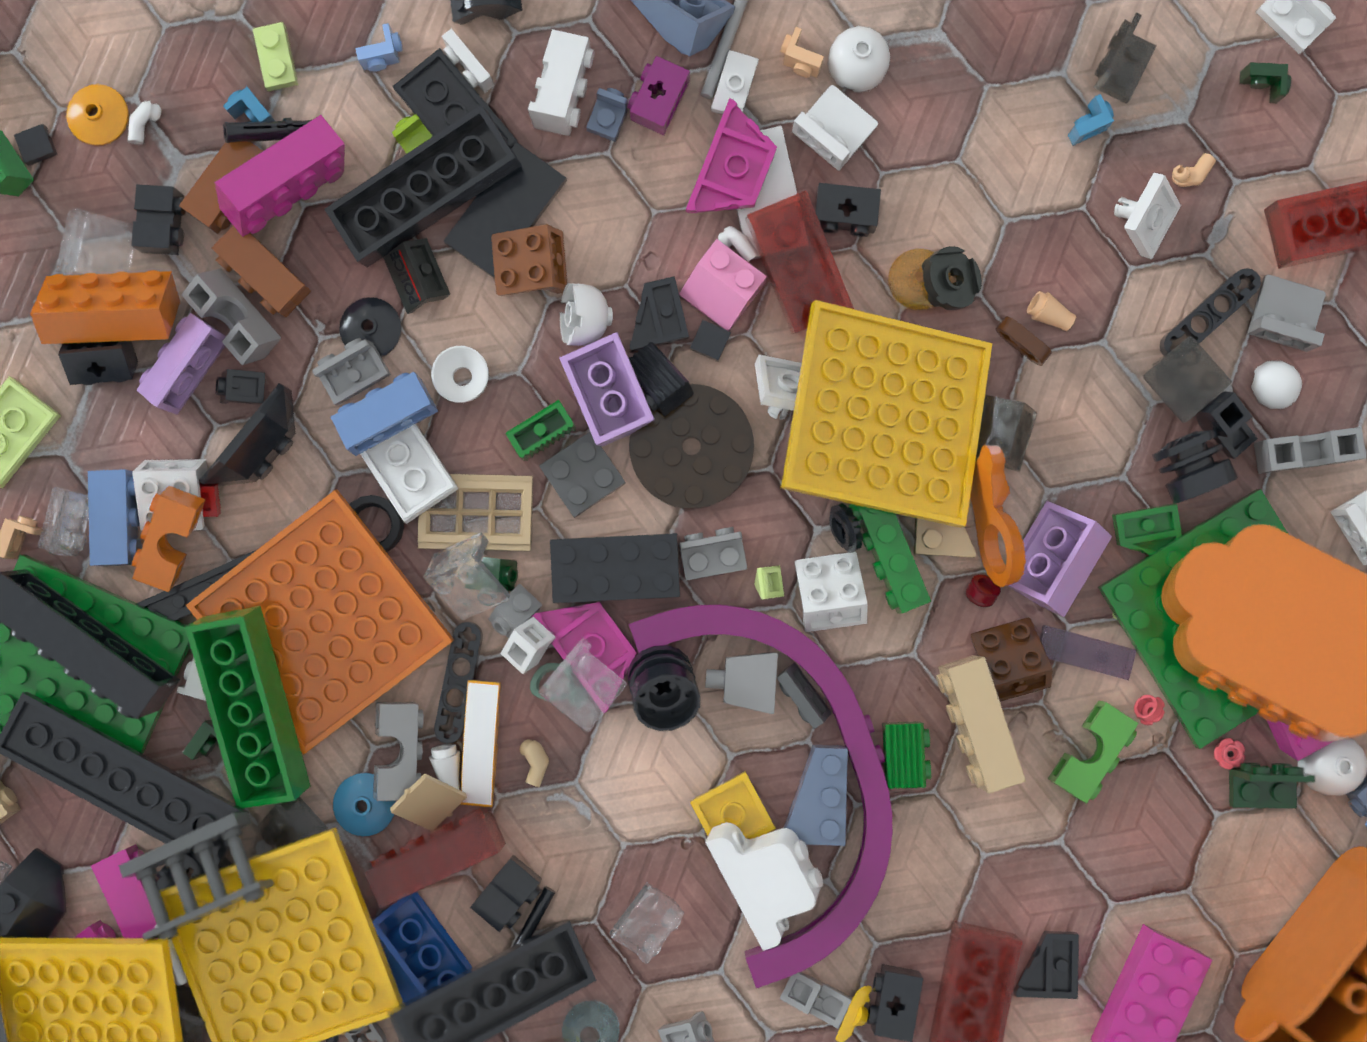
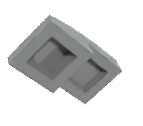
M802 972L790 976L780 997L781 1000L807 1015L810 1013L837 1029L840 1027L853 999L843 992Z

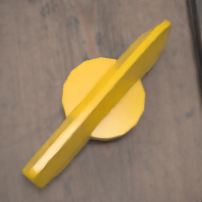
M871 986L862 987L853 996L835 1038L836 1041L845 1042L852 1035L855 1027L863 1026L866 1023L868 1009L864 1005L870 1001L869 993L872 991Z

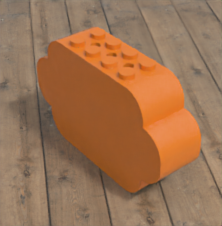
M1269 525L1247 527L1225 545L1219 543L1202 544L1191 550L1172 568L1162 588V603L1168 616L1179 624L1174 635L1173 649L1180 665L1189 673L1199 678L1198 682L1211 690L1219 688L1229 694L1228 699L1241 706L1249 704L1259 710L1258 715L1274 723L1279 720L1290 726L1288 730L1291 733L1307 739L1309 736L1322 742H1334L1359 736L1367 732V574Z
M1354 847L1342 854L1331 865L1247 973L1241 988V995L1246 1001L1239 1010L1234 1024L1235 1033L1244 1041L1367 1042V847Z

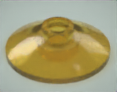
M912 249L902 253L893 262L888 274V285L891 294L902 306L912 310H926L934 307L928 300V293L924 282H919L915 278L916 273H923V261L934 252L927 249Z

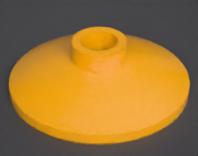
M94 84L86 86L74 94L68 104L66 117L71 132L79 140L89 145L101 146L115 141L122 135L128 124L129 110L126 101L115 89L106 85ZM94 107H97L98 111L96 115L90 116V111Z

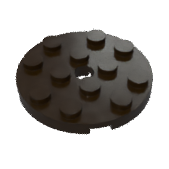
M690 384L694 392L691 397L665 417L658 409L652 412L654 421L630 434L629 452L631 463L638 479L654 497L674 507L700 509L723 501L742 484L752 463L754 438L745 413L732 398L715 388L700 384ZM689 438L698 440L701 445L700 451L695 455L686 454L682 448L685 440Z

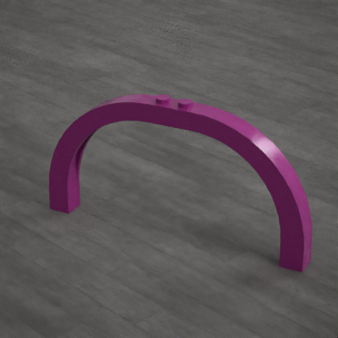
M696 605L673 609L630 623L629 627L639 653L653 646L667 645L675 641L702 635L725 634L757 640L781 651L798 663L812 677L826 697L835 716L845 747L848 749V756L861 793L863 832L858 858L844 888L822 914L796 932L782 937L776 947L763 951L761 946H757L744 951L756 989L808 969L837 949L856 930L878 895L890 858L893 835L892 808L888 786L881 767V763L885 762V758L880 745H874L870 733L875 732L869 714L863 716L855 694L844 675L817 644L797 629L761 612L726 605Z

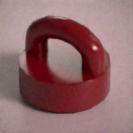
M981 574L975 575L966 589V597L969 601L980 607L992 606L1001 593L1000 586L994 584L989 576Z

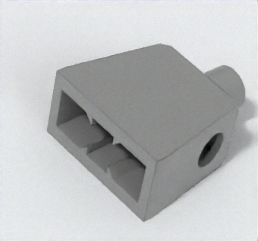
M769 652L726 657L725 670L706 669L705 688L724 689V703L774 714L778 653Z

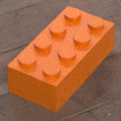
M157 270L135 273L120 271L110 274L85 273L83 275L55 274L46 276L30 315L41 344L169 339L180 305V298L172 271L159 272Z

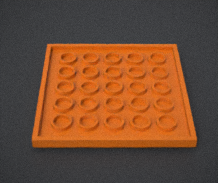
M338 489L323 498L186 605L197 620L203 616L261 606L303 755L454 641L451 634Z

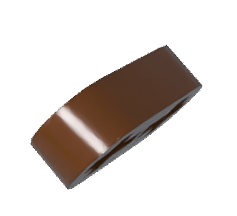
M1006 316L996 327V332L1001 338L1036 365L1042 366L1052 354L1051 349L1044 342L1011 317Z

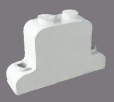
M727 822L712 828L705 843L763 951L776 947L780 943L784 931L789 929L787 917L811 910L816 903L820 888L823 886L820 871L814 868L809 860L806 844L799 840L794 831L787 828H781L753 839L745 838L740 828L733 823Z

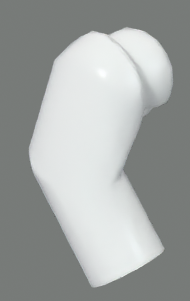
M150 101L142 102L131 114L128 130L129 143L144 144L146 122L149 119L157 121L160 118L161 107L158 104H151Z
M733 226L724 228V232H721L718 236V240L727 247L733 245L747 262L759 255L746 235Z

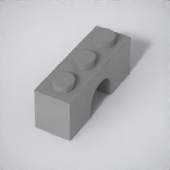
M222 269L197 274L181 294L201 318L215 317L229 327L230 332L222 343L241 365L266 358L281 339L278 333Z
M1362 427L1334 430L1307 436L1296 435L1266 439L1254 443L1258 474L1366 459Z
M376 702L375 734L378 736L395 737L400 746L399 755L393 763L374 765L373 798L377 801H398L405 794L404 790L410 789L421 778V773H417V760H422L423 747L422 741L417 740L418 729L423 728V710H418L419 704Z

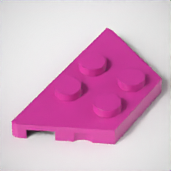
M731 98L728 100L687 204V213L754 208L777 151V146L768 136L762 134L758 125L751 118L749 119Z
M600 602L532 615L556 637L551 644L602 713L607 712L637 651Z

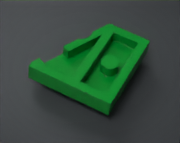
M1177 504L1112 514L1116 544L1118 546L1152 555L1163 546L1182 537Z

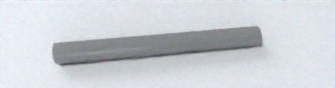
M748 0L734 1L735 10L726 23L701 95L705 98H713Z

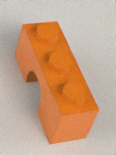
M168 486L161 494H155L149 511L154 512L151 522H146L140 539L144 540L143 547L136 551L131 566L136 567L132 579L169 592L179 580L187 554L174 549L168 542L167 534L175 533L187 538L197 526L206 499L172 486Z

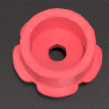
M1144 695L1136 701L1134 712L1142 724L1152 725L1163 718L1165 703L1159 697L1155 698L1152 695Z
M1225 738L1216 745L1214 757L1220 766L1230 770L1235 766L1240 767V763L1245 761V747L1238 740L1233 741L1232 738ZM1229 751L1233 752L1231 757L1228 756Z

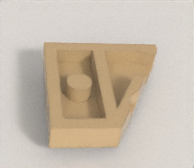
M915 519L914 554L976 557L975 549L965 527L959 528L923 519Z

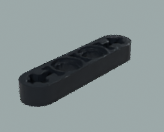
M1245 268L1230 276L1161 339L1160 351L1163 356L1170 360H1178L1189 354L1259 290L1261 279L1258 273L1253 269ZM1248 278L1250 281L1247 285L1248 288H1244L1235 295L1232 290L1241 284L1242 279ZM1217 296H1223L1228 300L1229 309L1227 312H1219L1214 307V299ZM1199 316L1205 320L1206 330L1203 333L1195 332L1192 329L1191 320L1193 317ZM1186 334L1189 338L1180 344V350L1172 351L1170 349V346L1173 344L1171 340L1175 341Z
M473 622L459 624L452 636L454 641L451 642L434 726L436 737L443 743H453L459 740L464 733L468 680H475L483 640L481 628ZM468 627L472 628L471 633L476 635V640L470 641L467 649L474 650L473 656L467 653H456L457 647L460 649L464 648L465 639L460 637V633L467 631ZM458 658H465L470 663V671L465 676L457 675L454 672L453 664ZM452 689H459L464 694V702L459 707L451 706L448 703L447 695ZM444 709L450 712H462L461 718L454 716L453 727L458 728V731L452 733L450 737L446 736L445 730H441V726L448 724L450 714L444 715Z

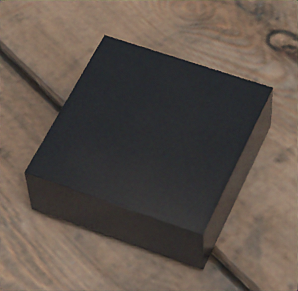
M44 124L14 135L24 163L28 166L58 155L48 128Z
M702 320L690 350L719 362L731 332Z

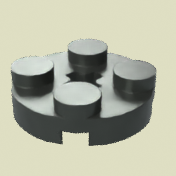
M945 247L934 252L923 261L924 286L928 293V300L934 307L940 306L951 311L959 310L971 305L975 301L973 300L975 294L980 292L982 278L978 264L973 258L968 259L963 254L965 251L959 247ZM949 271L951 276L956 277V282L953 284L949 280Z

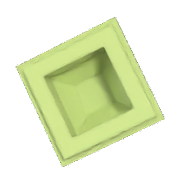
M780 566L757 568L754 585L761 599L784 597Z

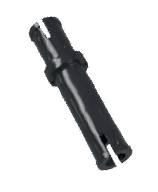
M284 118L283 121L224 122L223 134L226 143L280 141L312 120L292 121L291 118Z

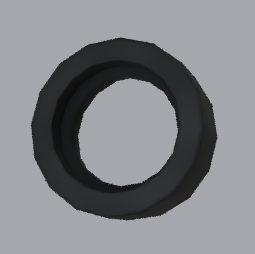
M368 495L361 496L351 502L349 505L357 515L368 507L381 508L388 514L391 521L390 533L379 543L386 552L395 548L402 538L404 521L391 501L383 497Z

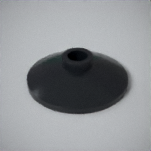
M367 297L359 299L347 307L341 317L339 331L344 345L358 338H361V340L366 339L373 342L380 356L383 357L390 353L398 344L402 325L397 311L388 302L379 298ZM372 321L373 329L368 332L364 331V323Z

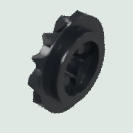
M840 503L831 507L829 524L837 543L846 551L852 553L862 547L863 535L860 531L861 526L858 524V517L853 515L852 509L844 503Z

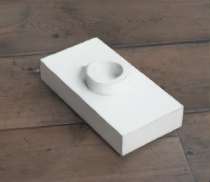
M729 50L711 107L712 112L723 115L729 98L733 99L738 104V108L743 112L758 65V58Z

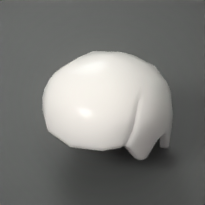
M1276 360L1266 361L1255 369L1251 389L1259 403L1270 409H1284L1291 406L1297 400L1302 388V380L1294 366Z

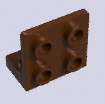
M1027 617L971 634V640L977 655L986 659L999 702L1051 687L1053 669L1031 618Z

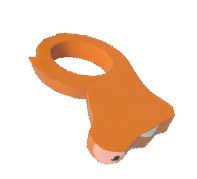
M983 445L979 457L975 461L970 499L974 510L977 540L983 566L993 583L1004 587L1018 582L1023 576L1026 563L1025 547L1016 522L1009 514L1003 512L1002 505L1010 494V488L1004 473L1005 457L1003 451L999 446ZM999 531L1002 535L1006 548V565L1003 562L999 550Z

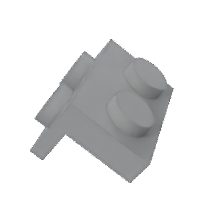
M361 338L355 339L344 346V352L337 356L330 354L317 362L319 366L312 370L314 376L320 378L334 405L345 402L391 375L373 342L366 339L361 340Z

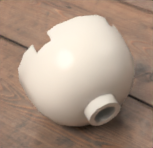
M863 26L848 28L838 35L830 48L828 57L831 77L842 88L845 86L848 89H854L853 92L868 91L880 84L888 71L890 52L886 40L879 32L870 27Z
M568 283L561 299V303H567L565 314L560 313V332L563 342L569 346H586L598 341L605 333L607 326L612 324V308L608 307L605 297L597 288L586 284Z
M1352 738L1334 741L1299 760L1298 767H1304L1305 773L1315 775V782H1307L1311 789L1325 795L1341 796L1355 791L1363 783L1367 774V758L1359 744Z

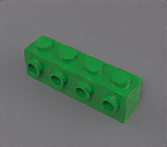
M854 504L848 505L852 509L853 515L858 517L857 521L861 524L864 532L862 533V542L866 550H871L876 562L872 563L877 578L879 581L884 580L888 591L884 594L891 610L896 609L898 614H903L932 602L896 514Z

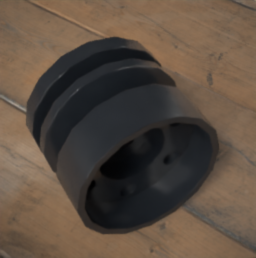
M1216 428L1207 431H1195L1167 443L1161 450L1152 454L1155 462L1168 457L1171 460L1170 464L1158 469L1160 473L1175 471L1178 476L1165 485L1173 504L1197 497L1238 478L1230 459L1214 461L1212 455L1224 448L1223 443L1208 447L1206 441L1219 436Z
M662 645L645 649L632 660L628 668V685L633 709L638 720L647 728L657 731H672L688 724L696 716L700 708V692L688 656L678 648Z

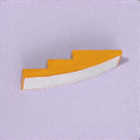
M468 680L461 774V791L466 793L467 798L461 805L493 807L498 753L497 738L500 716L498 711L501 682Z

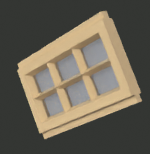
M450 474L459 489L418 516V548L531 551L533 476Z

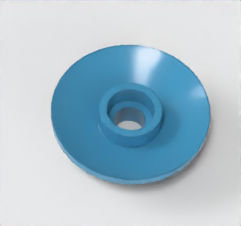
M372 773L352 775L340 784L334 795L333 811L335 818L343 829L353 835L371 836L385 829L394 817L390 808L396 801H377L373 798L374 774ZM359 800L367 803L366 811L362 812L357 808Z

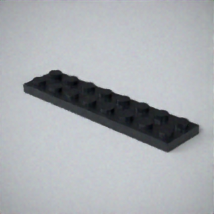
M29 692L21 694L0 734L1 755L165 844L232 813H249L244 808H240L231 801ZM222 838L212 842L214 847L211 849L218 869L230 849L227 841H223ZM194 851L186 854L201 863L199 855L194 854Z

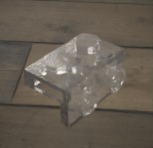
M646 882L611 929L609 935L613 940L636 953L643 963L648 964L659 953L662 944L670 933L679 926L684 916V911L673 898Z

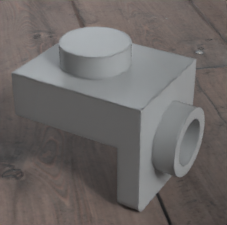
M519 584L495 607L488 619L499 634L509 638L513 630L529 620L541 608L542 604Z

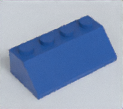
M415 888L411 889L372 919L403 1003L472 968V965Z

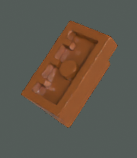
M546 224L492 234L497 295L506 296L542 289L556 294L563 293L564 288L568 284L563 231Z

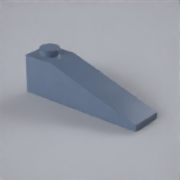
M631 0L666 42L676 47L680 53L689 57L710 46L735 10V6L726 0Z

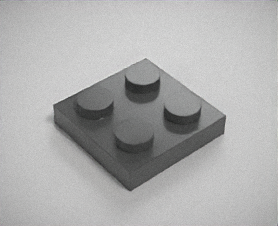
M588 432L539 465L574 518L626 484L603 448L596 445L591 432Z

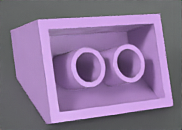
M192 313L180 320L175 329V336L170 343L167 342L161 347L157 355L158 360L152 368L147 369L142 374L139 380L140 385L137 388V391L151 404L176 415L225 347L222 341L226 335Z
M618 332L559 358L596 445L606 446L636 432L655 420Z
M1046 501L1023 540L1026 559L1023 576L1018 582L1007 586L1039 606L1065 617L1112 536L1096 521Z

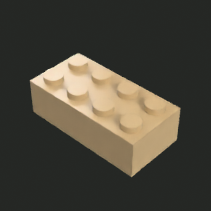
M972 655L938 666L940 674L936 675V680L941 693H946L950 704L946 705V710L951 723H956L960 734L956 735V740L961 753H966L970 765L966 766V771L972 784L975 783L977 787L987 793H993L1026 782L985 657Z

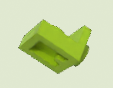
M417 114L401 119L396 124L395 130L392 131L396 141L406 154L433 137Z

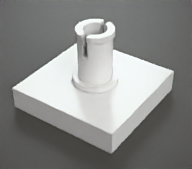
M1153 173L1138 202L1121 197L1118 202L1122 203L1123 206L1116 204L1114 209L1116 217L1128 219L1124 229L1140 255L1149 259L1154 257L1181 207L1166 176L1158 173Z
M758 355L755 369L760 404L769 406L768 413L775 419H777L781 411L779 419L783 420L787 417L788 410L794 411L802 363Z

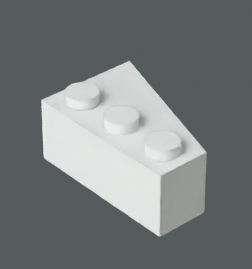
M552 29L543 58L542 76L537 78L535 88L538 89L536 101H530L528 112L535 129L570 136L572 127L577 128L580 118V109L577 108L579 97L584 98L587 88V79H584L586 68H591L594 58V49H590L589 37Z

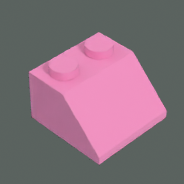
M716 239L696 265L679 296L718 326L730 331L765 285L767 276Z

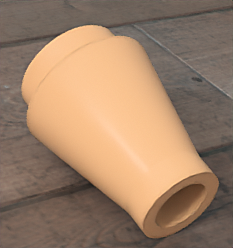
M1037 292L1027 308V313L1032 315V320L1061 328L1064 331H1068L1076 319V315L1065 308L1049 292Z

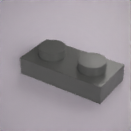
M795 662L777 677L782 692L787 697H791L798 707L801 718L805 722L810 723L813 729L823 724L832 714Z

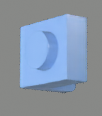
M389 23L382 24L386 42L355 48L357 59L364 70L376 72L384 70L387 65L400 63L398 52L403 51L401 39L398 32L393 33Z

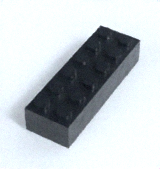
M481 104L324 210L356 261L369 267L390 253L400 243L409 241L522 166L491 115Z
M26 569L0 572V623L12 629L10 633L22 642L33 644L38 648L37 653L49 661L58 662L65 667L63 671L75 680H83L90 685V690L93 694L102 699H109L118 705L117 710L124 716L138 719L159 711L179 683V678Z
M561 921L387 1011V1014L400 1042H484L597 980L570 921Z

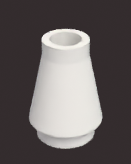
M443 744L433 747L431 749L432 755L429 759L437 779L459 790L460 751L457 750L456 744Z

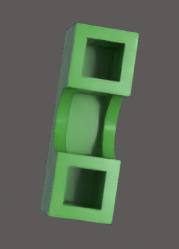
M1098 700L1082 725L1096 739L1095 753L1087 760H1078L1072 755L1064 753L1048 777V780L1086 804L1089 799L1094 800L1102 789L1100 782L1106 773H1111L1118 765L1120 760L1118 755L1124 746L1128 747L1135 739L1137 734L1135 728L1139 723L1109 703Z

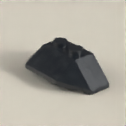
M278 383L272 393L221 455L199 479L202 484L224 486L257 482L258 479L263 480L273 469L272 462L279 454L282 456L291 448L293 444L291 439L296 434L292 391L288 387Z
M38 848L34 849L0 886V938H49L67 912L63 865Z

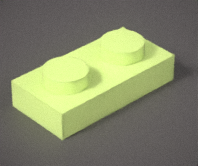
M280 22L253 28L263 80L268 92L298 85L284 23Z

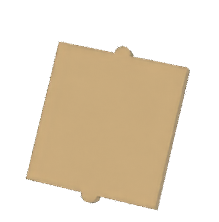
M424 774L410 789L404 790L405 794L390 810L391 813L433 831L445 818L453 815L452 812L467 796L466 793Z

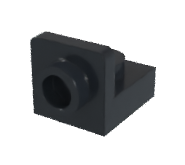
M226 369L222 372L221 377L218 376L216 379L215 393L220 395V403L234 402L262 405L264 402L265 373Z

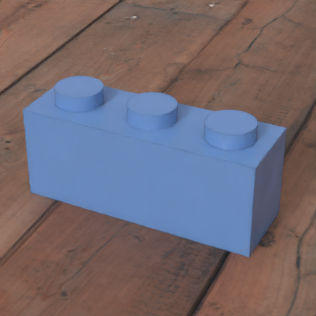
M415 372L397 376L392 384L383 389L376 388L369 391L365 395L366 398L357 403L343 405L338 409V413L331 416V419L346 449L357 456L435 414L438 410L422 379Z
M126 469L88 471L90 566L131 565L136 551L142 549V543L138 539L140 523L133 471Z

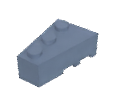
M812 745L784 828L794 831L799 840H802L806 845L845 846L848 749L845 746Z

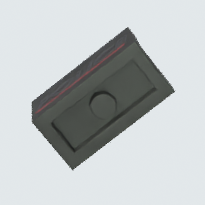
M427 238L404 241L383 258L407 314L413 313L424 303L443 300L450 295Z

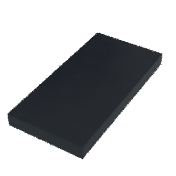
M440 48L392 86L410 110L417 114L432 136L482 104L491 115L510 147L512 148L516 142L518 143L516 138Z
M517 142L511 149L522 166L478 194L444 239L445 244L494 279L492 234L533 227L567 181L564 175Z

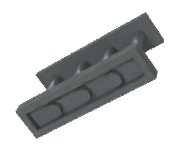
M248 812L227 815L119 865L123 878L136 876L138 881H142L156 921L157 928L142 934L144 940L151 938L171 939L179 935L177 929L243 899L245 903L257 900L265 896L263 890L274 886L272 879L256 882L240 835L243 834L241 829L252 824ZM221 838L223 841H227L244 887L227 895L211 850L214 847L212 842ZM194 851V854L199 855L215 900L201 908L198 907L183 865V861H185L184 855ZM164 864L166 867H170L186 912L185 915L172 921L169 919L154 876L157 874L156 868Z

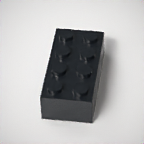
M677 533L550 540L553 603L680 597Z

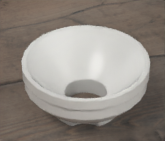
M454 346L442 351L437 356L431 370V378L435 389L443 398L455 403H466L478 398L484 392L489 380V370L486 361L476 350L467 346ZM461 368L469 369L472 374L470 383L465 386H459L454 381L455 372Z

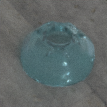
M581 1002L574 1006L564 1019L562 1027L564 1042H583L580 1032L589 1026L594 1027L599 1032L597 1042H618L620 1034L618 1018L611 1008L601 1002Z

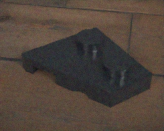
M675 276L644 283L634 332L630 341L631 352L643 349L649 342L659 346L689 339Z
M1044 931L1014 988V995L1016 997L1078 999L1079 934L1077 932Z

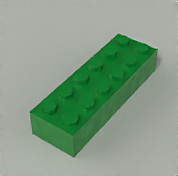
M261 606L203 616L185 626L235 804L243 809L295 801L311 785Z

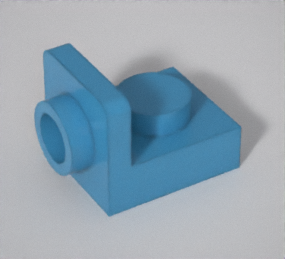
M248 87L232 93L228 98V102L223 105L234 119L245 113L252 122L275 121Z
M1101 94L1093 97L1088 104L1091 114L1084 115L1074 122L1075 125L1068 134L1073 146L1107 131L1114 122L1112 107L1108 101L1103 100Z

